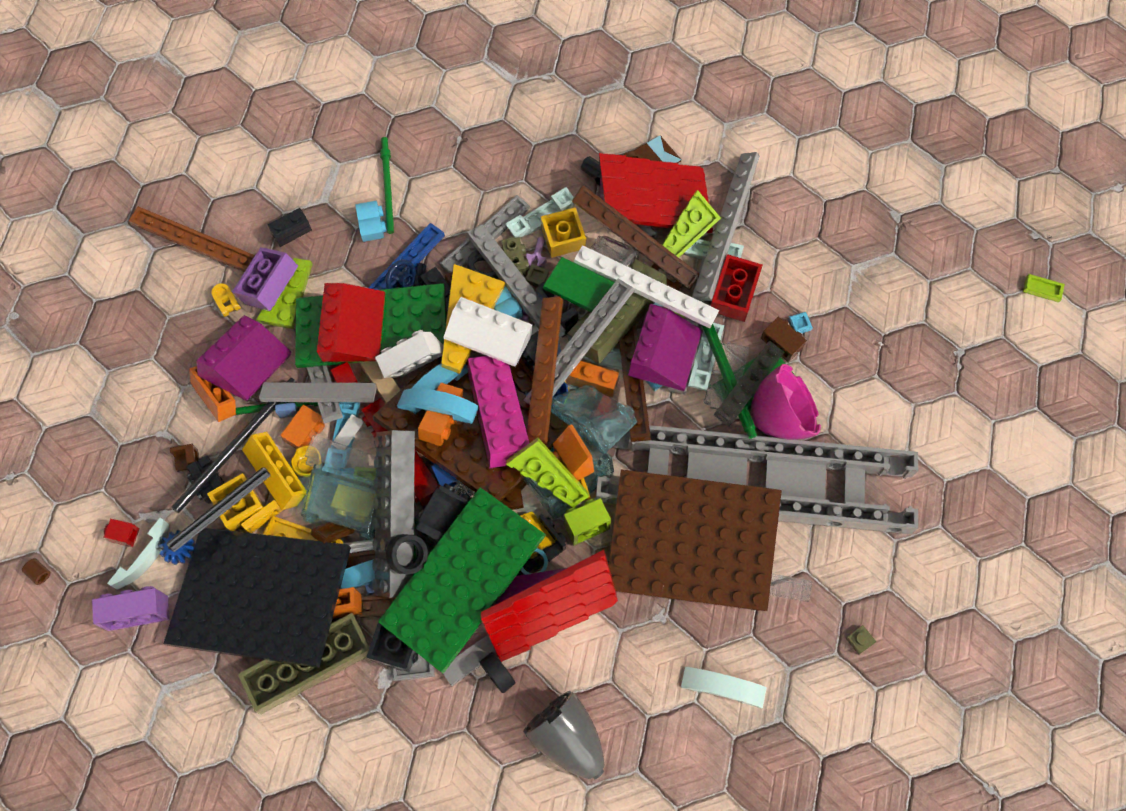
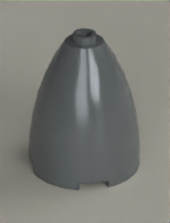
M567 691L549 703L550 706L545 708L540 715L537 714L527 724L523 732L530 742L556 765L577 776L586 779L593 778L595 780L604 773L603 768L605 766L600 738L582 702L576 694Z

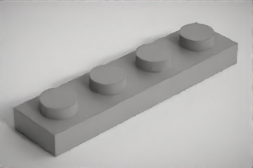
M327 366L307 367L311 383H332ZM317 402L324 424L343 418L338 402Z

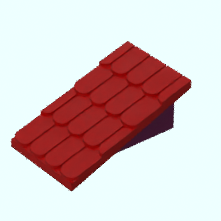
M599 153L601 170L600 198L634 224L672 228L697 190L709 203L704 169L700 166L680 165L674 162L650 161L644 158L626 157V155ZM711 227L706 233H713V227Z
M602 550L569 568L516 576L496 604L481 612V620L501 662L531 650V646L556 636L558 632L589 619V616L616 604L618 601L605 551Z

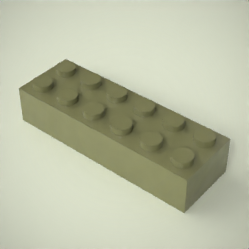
M636 259L629 266V268L667 285L666 275ZM633 292L585 356L600 364L648 311L650 304L655 302ZM588 311L567 333L568 341L571 340L591 312Z
M351 613L331 624L319 668L263 660L239 673L238 676L254 711L262 715L366 658L370 644L357 617Z

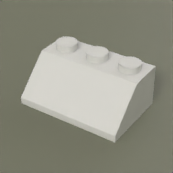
M419 330L414 332L408 340L405 338L396 342L397 346L381 350L382 354L375 358L384 378L403 377L441 357L444 345L431 332Z

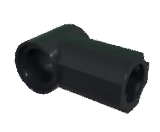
M591 156L586 157L581 165V170L593 177L600 186V162Z

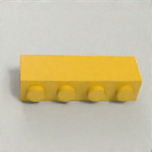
M268 432L251 435L242 451L256 472L264 467L270 473V477L264 481L267 489L281 510L298 506L307 494V490Z

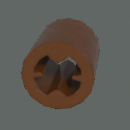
M36 558L29 560L22 567V572L36 585L44 583L51 574Z

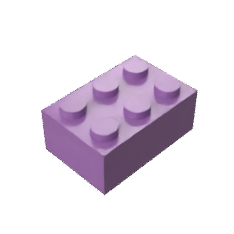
M260 247L232 293L245 305L271 311L287 283L294 275L298 265L287 253Z
M146 586L141 588V591L135 592L133 590H124L119 595L103 594L100 595V598L92 599L93 624L107 631L170 620L168 596L153 586Z

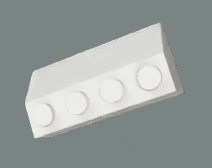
M460 297L452 311L444 339L515 367L530 340L532 324Z

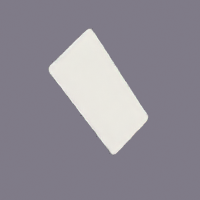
M352 414L331 445L338 450L345 451L364 422Z

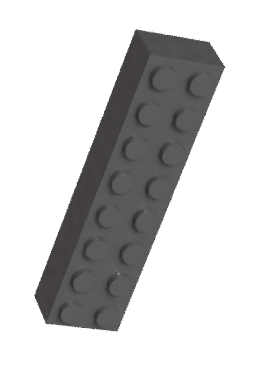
M390 430L377 432V436L374 439V446L376 448V456L374 458V467L376 468L374 488L376 489V497L374 498L373 506L376 509V516L373 520V527L375 529V538L373 540V549L375 550L373 570L375 571V579L372 582V588L375 592L374 595L397 597L413 576V574L397 573L390 568L386 560V548L389 542L396 536L402 534L414 535L415 431ZM404 542L397 550V560L402 566H411L413 564L414 544Z

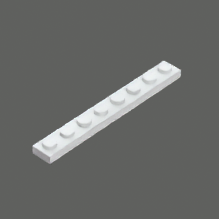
M583 245L574 259V263L613 282H616L619 278L632 286L635 293L708 328H711L719 312L718 309Z

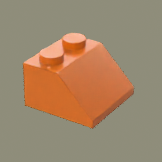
M572 424L569 425L553 443L554 452L552 453L579 481L594 472L591 453Z

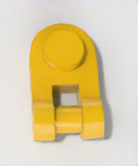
M220 283L213 287L212 296L224 317H227L234 310L238 311L241 309L232 291L226 284ZM231 301V304L224 306L225 302Z

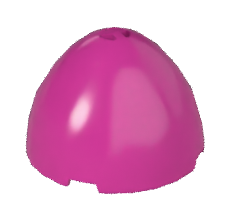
M782 364L760 383L755 392L750 410L754 425L761 432L775 438L798 440L816 436L820 433L821 425L817 424L816 417L819 416L813 397L800 376L796 377L791 372L793 368L787 364Z

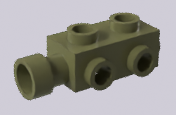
M509 237L502 240L501 249L523 276H527L526 270H529L528 259L524 260V255L526 254L525 244H521L520 237Z

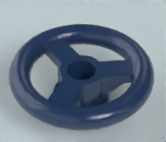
M409 260L395 262L389 268L386 275L387 289H393L391 280L399 282L400 288L412 287L416 275L413 263ZM406 265L401 272L393 274L399 266Z

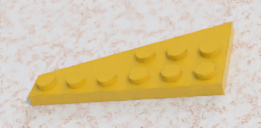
M454 264L446 329L452 311L460 297L494 309L505 287V282ZM444 339L442 367L460 374L472 350Z

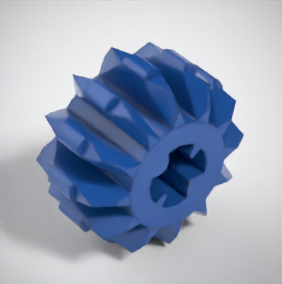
M177 530L175 534L169 532L168 538L162 537V540L165 542L159 544V548L163 549L160 555L165 557L164 560L167 563L172 562L174 565H177L179 561L185 563V557L191 558L192 556L189 552L194 550V547L191 546L194 540L190 539L177 551L173 552L167 546V542L181 531Z

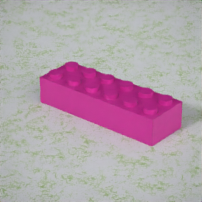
M489 356L468 358V376L474 402L479 407L477 415L489 467L507 466L506 460L529 444L510 366Z

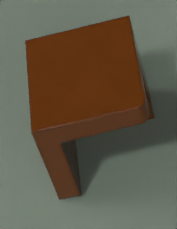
M193 443L169 448L170 453L174 456L177 472L188 470L186 468L188 465L199 460L198 449Z

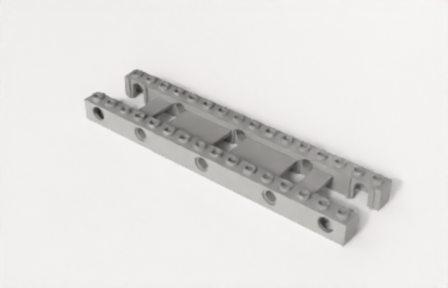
M603 421L601 447H607V449H629L631 452H634V450L649 451L648 473L667 475L669 454L688 455L687 478L746 485L747 461L766 463L765 488L782 490L778 521L913 534L918 529V509H914L912 506L905 508L900 513L888 512L890 506H887V504H865V473L878 474V476H900L903 479L907 477L912 478L918 471V452L762 436L749 439L748 435L651 425H649L650 441L631 442L629 423ZM826 469L845 471L844 503L825 500ZM605 475L604 477H598L596 500L601 498L603 503L616 504L619 485L611 484L610 478H607Z

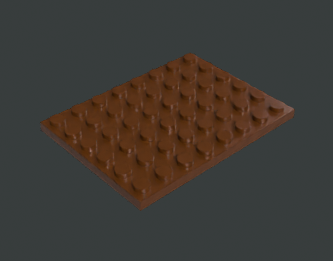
M441 356L432 361L373 415V420L388 431H415L416 451L475 493L481 487L501 502L525 476L520 474V471L516 468H511L508 465L494 468L489 467L477 413L472 424L456 421L455 424H452L449 438L447 440L444 439L442 446H438L418 438V427L427 410L422 409L417 414H414L409 410L397 408L403 391L411 389L424 375L441 364ZM468 372L458 381L453 379L447 384L463 389V398L475 403ZM516 389L527 432L530 405L524 401L526 395ZM552 412L550 414L548 441L545 444L549 450L553 447L556 439L570 425Z
M621 469L609 559V568L616 591L768 611L782 490Z

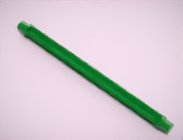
M713 324L711 328L702 325L743 429L749 439L755 438L757 436L756 427Z

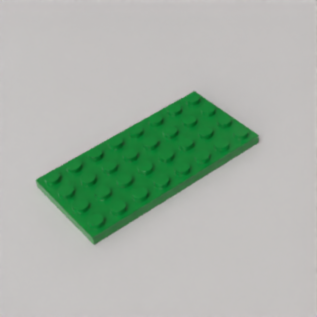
M444 283L380 290L385 292L380 354H382L381 350L397 346L396 342L405 338L408 340L414 332L419 330L431 332L444 345L446 331ZM323 295L296 298L295 366L297 368L346 363L322 362L317 353Z
M480 487L430 552L424 567L412 576L378 622L437 670L444 673L481 624V612L496 604L546 535Z

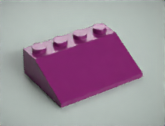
M650 304L631 361L628 376L685 391L702 330L670 309Z
M244 315L197 359V372L199 377L247 401L263 385V382H266L292 355V352L261 323Z

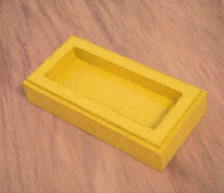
M273 500L241 525L248 533H253L270 521L272 516L282 512L276 501Z

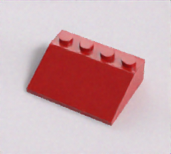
M324 283L317 353L322 362L377 361L375 357L380 355L385 304L384 291L346 283Z

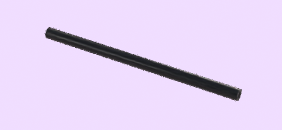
M290 378L286 383H297V381ZM268 402L171 506L176 513L179 514L274 411L275 405L281 402Z

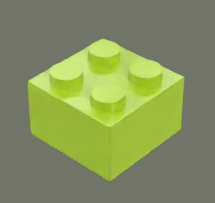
M595 498L590 499L584 503V506L580 508L572 507L564 514V526L574 546L610 530L611 518L601 498L597 500Z

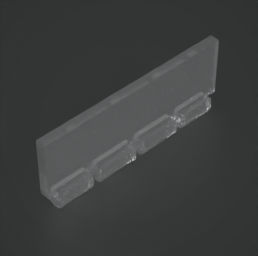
M727 342V344L721 343L740 387L750 347ZM715 359L708 384L709 390L706 391L704 404L710 405L712 409L733 414L734 404Z
M313 435L305 457L308 458L306 465L320 469L321 464L325 463L324 471L339 475L340 470L343 469L342 477L357 482L359 475H361L360 483L374 487V478L376 477V468L374 467L375 455Z

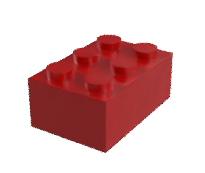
M727 254L711 307L718 309V314L745 322L763 264Z

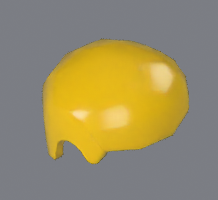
M307 445L297 448L291 459L293 471L298 476L306 478L315 475L322 463L319 451Z

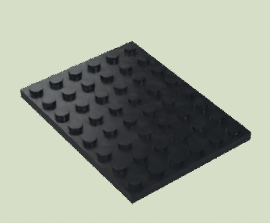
M204 528L198 534L163 644L172 647L319 668L351 547L347 544L330 542L324 544L322 541Z

